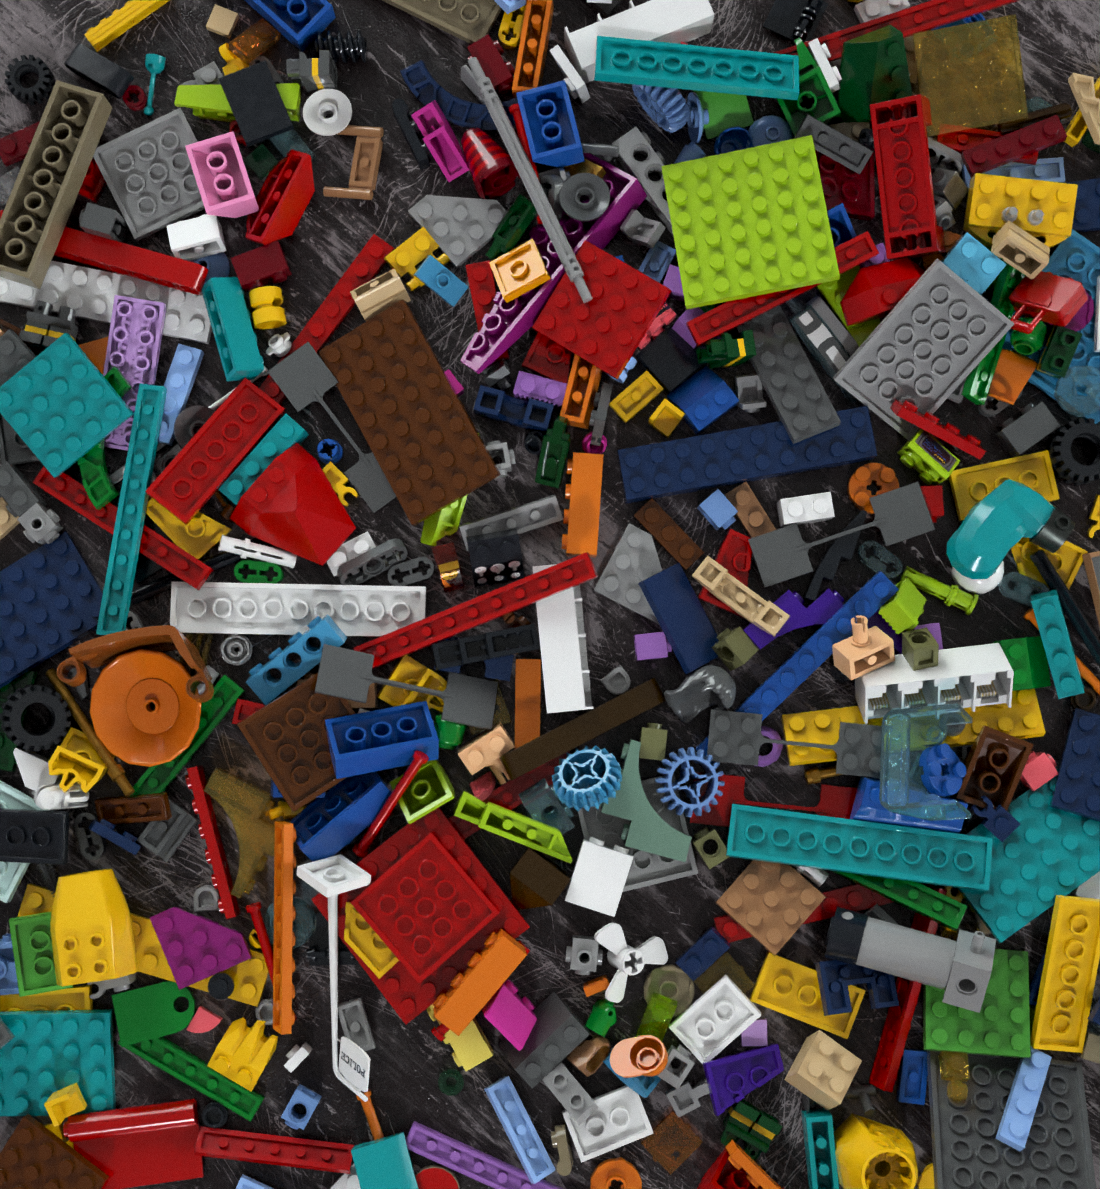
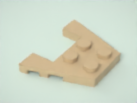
M1072 73L1068 78V83L1094 143L1100 145V99L1095 97L1094 77Z

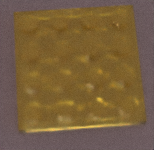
M1016 14L914 33L912 35L919 91L921 95L930 101L932 125L926 126L927 137L1028 118Z

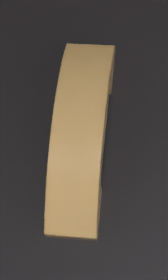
M708 555L692 574L695 580L724 604L774 637L790 617V615L771 601L767 602L730 575L727 569Z

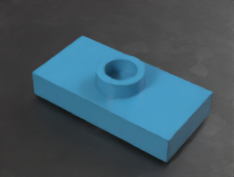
M431 255L427 256L414 273L415 277L452 307L456 305L468 289L464 282Z

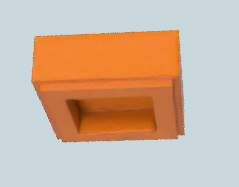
M605 974L585 982L583 989L586 997L606 990L610 982Z

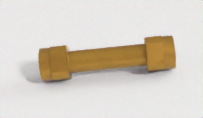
M836 766L822 769L814 767L804 770L808 785L820 783L821 779L843 775L836 774Z

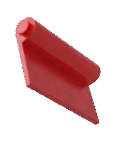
M195 1098L71 1115L63 1124L64 1137L69 1138V1141L73 1142L74 1150L109 1176L102 1189H123L204 1177L202 1156H197L194 1152L200 1129L198 1107Z

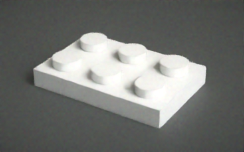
M725 974L669 1025V1028L703 1064V1062L711 1061L761 1016V1011Z
M627 1085L593 1098V1101L599 1108L580 1125H578L567 1110L562 1111L581 1163L654 1134L639 1094Z

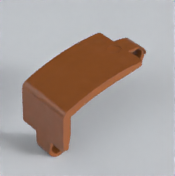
M171 625L135 628L86 641L69 648L68 651L73 656L61 662L57 667L58 678L71 687H77L86 680L87 673L83 663L90 666V668H97L108 665L119 655L139 649L159 652L178 651L191 669L197 670L196 675L191 677L186 683L185 689L187 694L200 703L209 701L214 694L211 682L212 677L196 646L177 628ZM76 668L77 674L75 677L68 679V672ZM199 684H205L204 693L195 695L196 687Z

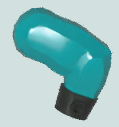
M1008 479L969 511L959 528L948 540L946 554L951 565L961 575L970 579H987L995 574L1008 551L1022 537L1030 538V542L1055 553L1067 540L1076 523L1056 506H1053L1041 494L1022 483Z

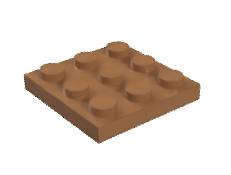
M753 860L717 900L716 904L775 956L826 896L790 865Z

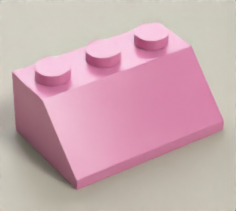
M234 131L185 146L207 215L238 218L260 211Z

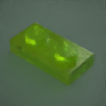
M653 992L635 1037L652 1035L659 1038L662 1042L677 1008L678 1001Z

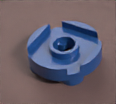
M944 743L926 748L919 759V767L923 766L924 775H920L922 782L932 795L946 797L954 795L960 790L963 777L967 773L966 766L960 762L958 756L948 744Z

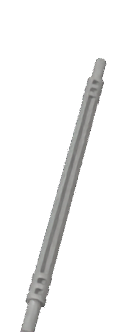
M473 57L468 60V64L477 80L476 86L570 281L574 282L583 303L589 302L593 297L583 279L584 273L490 78L485 76L477 57Z

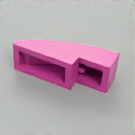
M434 100L413 113L411 116L424 136L422 138L448 182L469 171V166L461 146L437 101Z

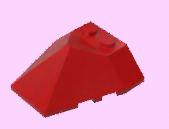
M298 443L273 460L242 495L230 517L248 535L321 566H324L356 529L317 459Z

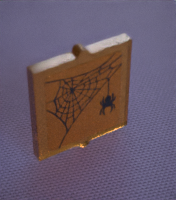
M672 1110L653 1129L654 1134L646 1136L641 1141V1144L653 1156V1160L655 1162L658 1161L671 1175L703 1141L690 1129V1124H685Z

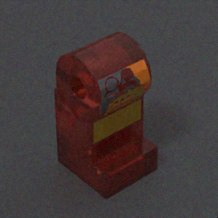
M451 542L431 547L445 593L465 588L455 543Z

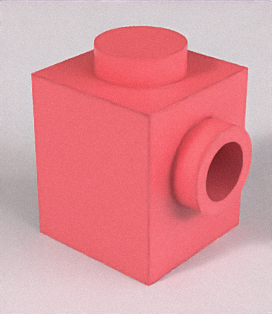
M1030 752L1020 777V781L1026 790L1035 791L1059 774L1055 768L1057 766L1055 760L1048 753Z

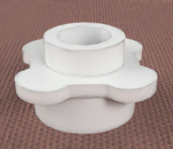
M286 332L283 335H273L268 342L269 347L266 353L268 355L274 353L277 357L286 355L292 346V343L289 341L290 334Z

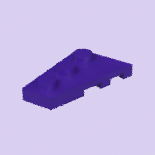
M771 1044L703 1062L715 1115L719 1116L732 1104L738 1103L745 1098V1095L757 1087H761L784 1071L778 1044Z

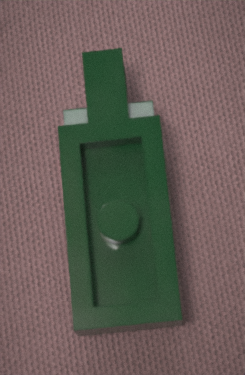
M519 194L492 235L494 241L486 253V256L492 261L514 248L537 213L534 204L523 195Z
M558 416L555 419L554 427L548 428L547 433L544 435L535 478L536 483L558 489L561 486L571 440V433L565 432L568 418Z

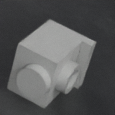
M680 1044L677 1048L673 1045L670 1046L667 1051V1065L657 1075L676 1089H679L695 1064L694 1059L690 1057L692 1052ZM675 1058L680 1060V1064L677 1067L671 1065V1061Z

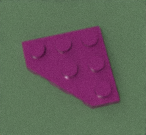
M177 906L150 917L179 990L253 957L242 932L224 927L217 922L194 915Z

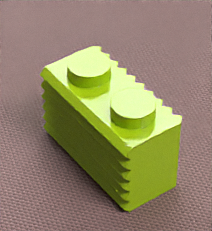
M908 578L895 584L899 590L879 610V614L882 615L885 622L889 623V626H892V630H895L896 634H900L904 630L911 631L919 624L918 618L924 612L923 606L926 603L925 601H927Z

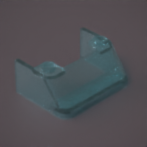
M958 703L895 709L885 714L882 720L879 793L880 803L885 809L892 813L929 821L971 818V812L957 800H943L936 794H926V787L920 776L924 775L923 766L919 767V759L922 752L927 747L939 745L946 739L947 725L972 723L973 718Z

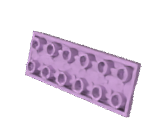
M115 295L103 376L113 367L118 368L132 387L122 399L134 413L139 384L155 385L166 303ZM134 414L105 438L104 447L128 451Z

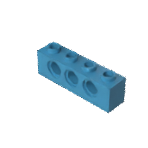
M328 614L322 619L320 616H317L307 625L310 629L303 634L300 632L294 634L288 640L289 645L282 650L278 647L268 656L270 660L266 664L258 663L248 672L251 676L247 679L246 683L265 705L320 663L324 644L340 647L345 643L347 636ZM308 638H318L321 642V646H311L309 644ZM289 653L299 654L301 662H292L289 658ZM271 668L278 669L282 677H272L269 670Z

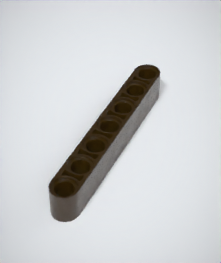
M655 678L499 758L510 780H513L666 701Z

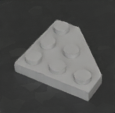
M426 195L410 208L408 213L421 228L424 226L439 245L438 248L449 257L450 262L457 269L494 238L492 235L502 222L507 211L497 200Z
M629 523L594 591L660 625L638 584L663 571L652 535Z

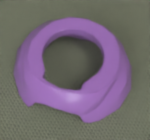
M761 727L763 736L769 739L782 740L778 731L771 727ZM772 743V751L768 755H759L758 766H768L777 761L783 749V744Z

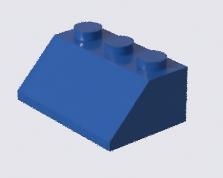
M565 80L516 93L533 162L559 168L584 162L583 149Z

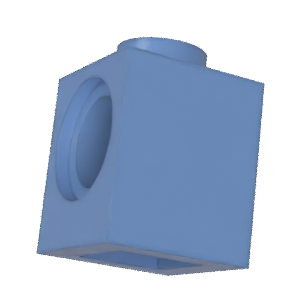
M719 489L697 507L716 531L721 527L726 530L736 521L733 516L738 511Z
M299 1084L281 1118L285 1120V1124L289 1127L304 1130L322 1096ZM298 1103L303 1104L306 1107L307 1113L298 1114L294 1109V1105Z

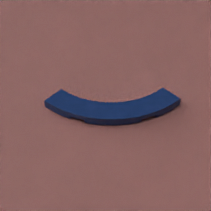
M420 60L400 70L406 84L420 102L426 106L436 100L448 122L467 129L497 130L486 105L468 102L447 92L432 77L424 61ZM517 97L501 102L513 127L515 126L513 115L509 112V107L518 103Z

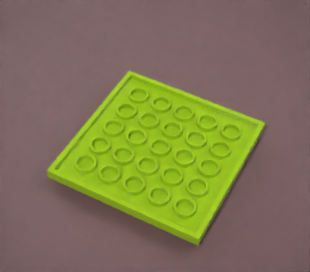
M812 135L661 166L686 310L840 280Z

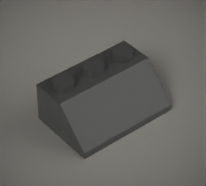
M555 991L533 1010L537 1021L524 1047L520 1051L505 1037L498 1043L499 1048L513 1068L532 1089L590 1035L589 1028L585 1026L582 1020Z

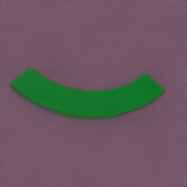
M113 367L104 376L121 398L132 388L116 367ZM105 438L77 461L83 478V486L97 510H100L119 495L106 467L104 454Z

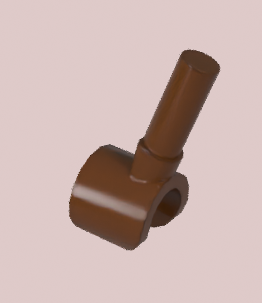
M217 489L214 494L221 505L224 506L220 514L226 520L232 522L230 517L235 508L229 504Z

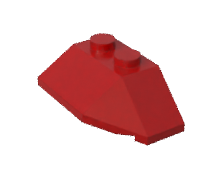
M291 149L287 153V157L282 159L269 172L256 197L260 211L247 215V232L245 237L248 240L266 245L293 234L315 192L312 162L309 154Z
M908 257L861 268L840 301L847 326L886 317L925 271Z

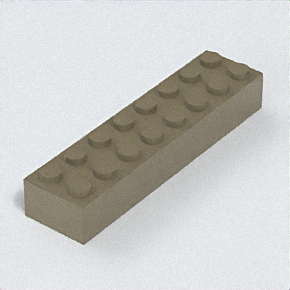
M56 80L0 219V277L41 289L112 110V106L102 93Z

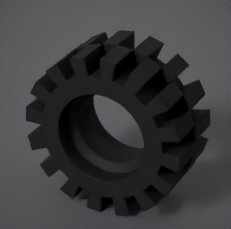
M21 55V61L17 58L13 59L16 64L13 66L9 63L7 67L10 69V72L5 71V76L8 78L5 79V83L16 99L26 105L27 102L30 105H35V101L41 104L43 103L41 99L43 97L48 100L50 96L47 93H52L53 87L51 85H55L53 73L40 58L37 57L36 59L34 55H29V59L25 55ZM29 72L37 73L39 80L35 86L31 88L22 86L21 80L24 75Z

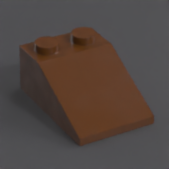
M984 725L963 761L967 773L963 777L960 790L953 796L985 808L986 803L981 798L984 795L993 803V809L1000 804L1005 810H1008L1034 744Z

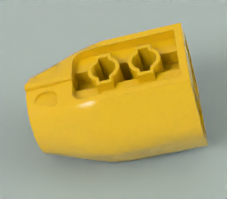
M113 869L94 870L58 877L50 921L57 985L63 987L110 980L138 972L131 914Z
M852 1113L834 1131L838 1181L843 1189L915 1188L918 1179L916 1154L913 1143L902 1130Z

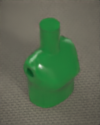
M606 998L597 1000L593 1005L585 1026L605 1037L609 1028L617 1021L616 1009L613 1006L614 1002L608 1001Z

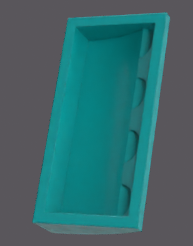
M404 1132L353 1146L351 1153L361 1189H419Z

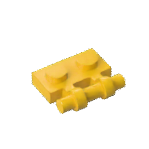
M424 226L384 258L389 266L395 269L400 278L407 272L412 277L406 283L410 291H413L418 286L422 287L425 285L414 276V273L417 271L415 266L426 259L428 255L433 256L443 266L450 261L445 253L438 258L433 255L432 252L439 245Z

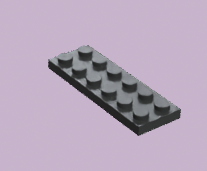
M780 305L734 328L736 334L745 330H753L757 355L750 358V361L793 444L840 425L841 420Z

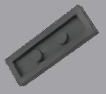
M806 114L794 135V138L812 135L815 150L858 174L862 172L873 153L869 148L809 114Z

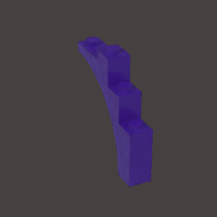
M826 589L815 601L805 608L803 606L805 602L796 591L792 593L790 590H787L773 602V604L790 615L775 637L752 623L746 626L743 631L760 650L777 637L792 630L823 625L844 605V599L836 590ZM879 608L868 619V629L877 626L893 639L894 654H902V633L898 635L892 630V626H889V623L885 622V619L879 614Z

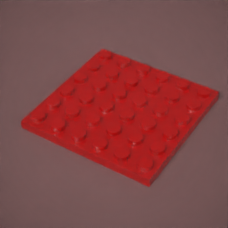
M439 807L415 822L408 823L356 864L371 875L370 885L338 894V936L405 1025L432 1005L441 993H447L452 987L450 983L458 973L463 974L468 968L467 963L476 952L480 953L484 949V943L493 932L497 933L502 928L511 937L516 939L530 928L527 921ZM432 833L500 913L420 984L400 961L379 979L344 940L346 902H352L420 841ZM318 893L311 900L328 921V897Z

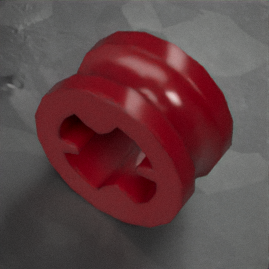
M130 85L122 96L124 103L133 111H140L147 104L146 94L137 85ZM134 93L139 99L136 103L131 98V95Z

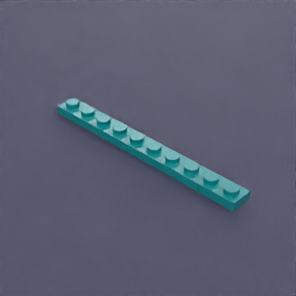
M139 384L96 635L104 636L126 630L149 497L145 491L151 485L167 388L164 386Z

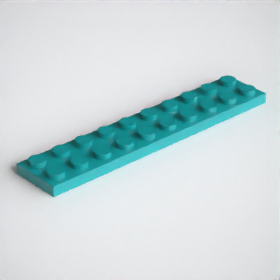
M732 804L726 856L989 891L993 838Z

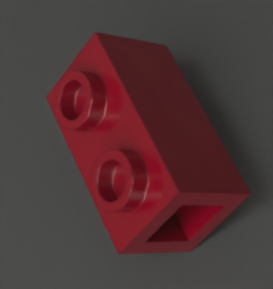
M489 34L469 45L467 48L471 55L467 59L477 57L485 76L490 78L497 95H505L512 90L515 70L510 61L504 62L501 55L504 54V51L498 40L492 41Z

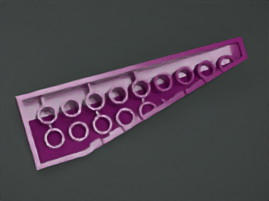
M583 153L584 158L603 167L606 172L602 179L609 188L610 202L607 210L600 217L591 221L575 220L563 211L559 223L575 256L585 240L603 250L620 230L632 209L636 210L647 197L637 178L590 153ZM583 198L580 200V202L588 203L589 200L587 198ZM543 224L532 227L529 237L530 239L533 238L536 242L551 279L508 303L503 299L501 292H497L493 299L495 302L490 313H486L481 321L483 323L479 333L474 334L460 360L462 364L477 374H480L534 325L566 272Z

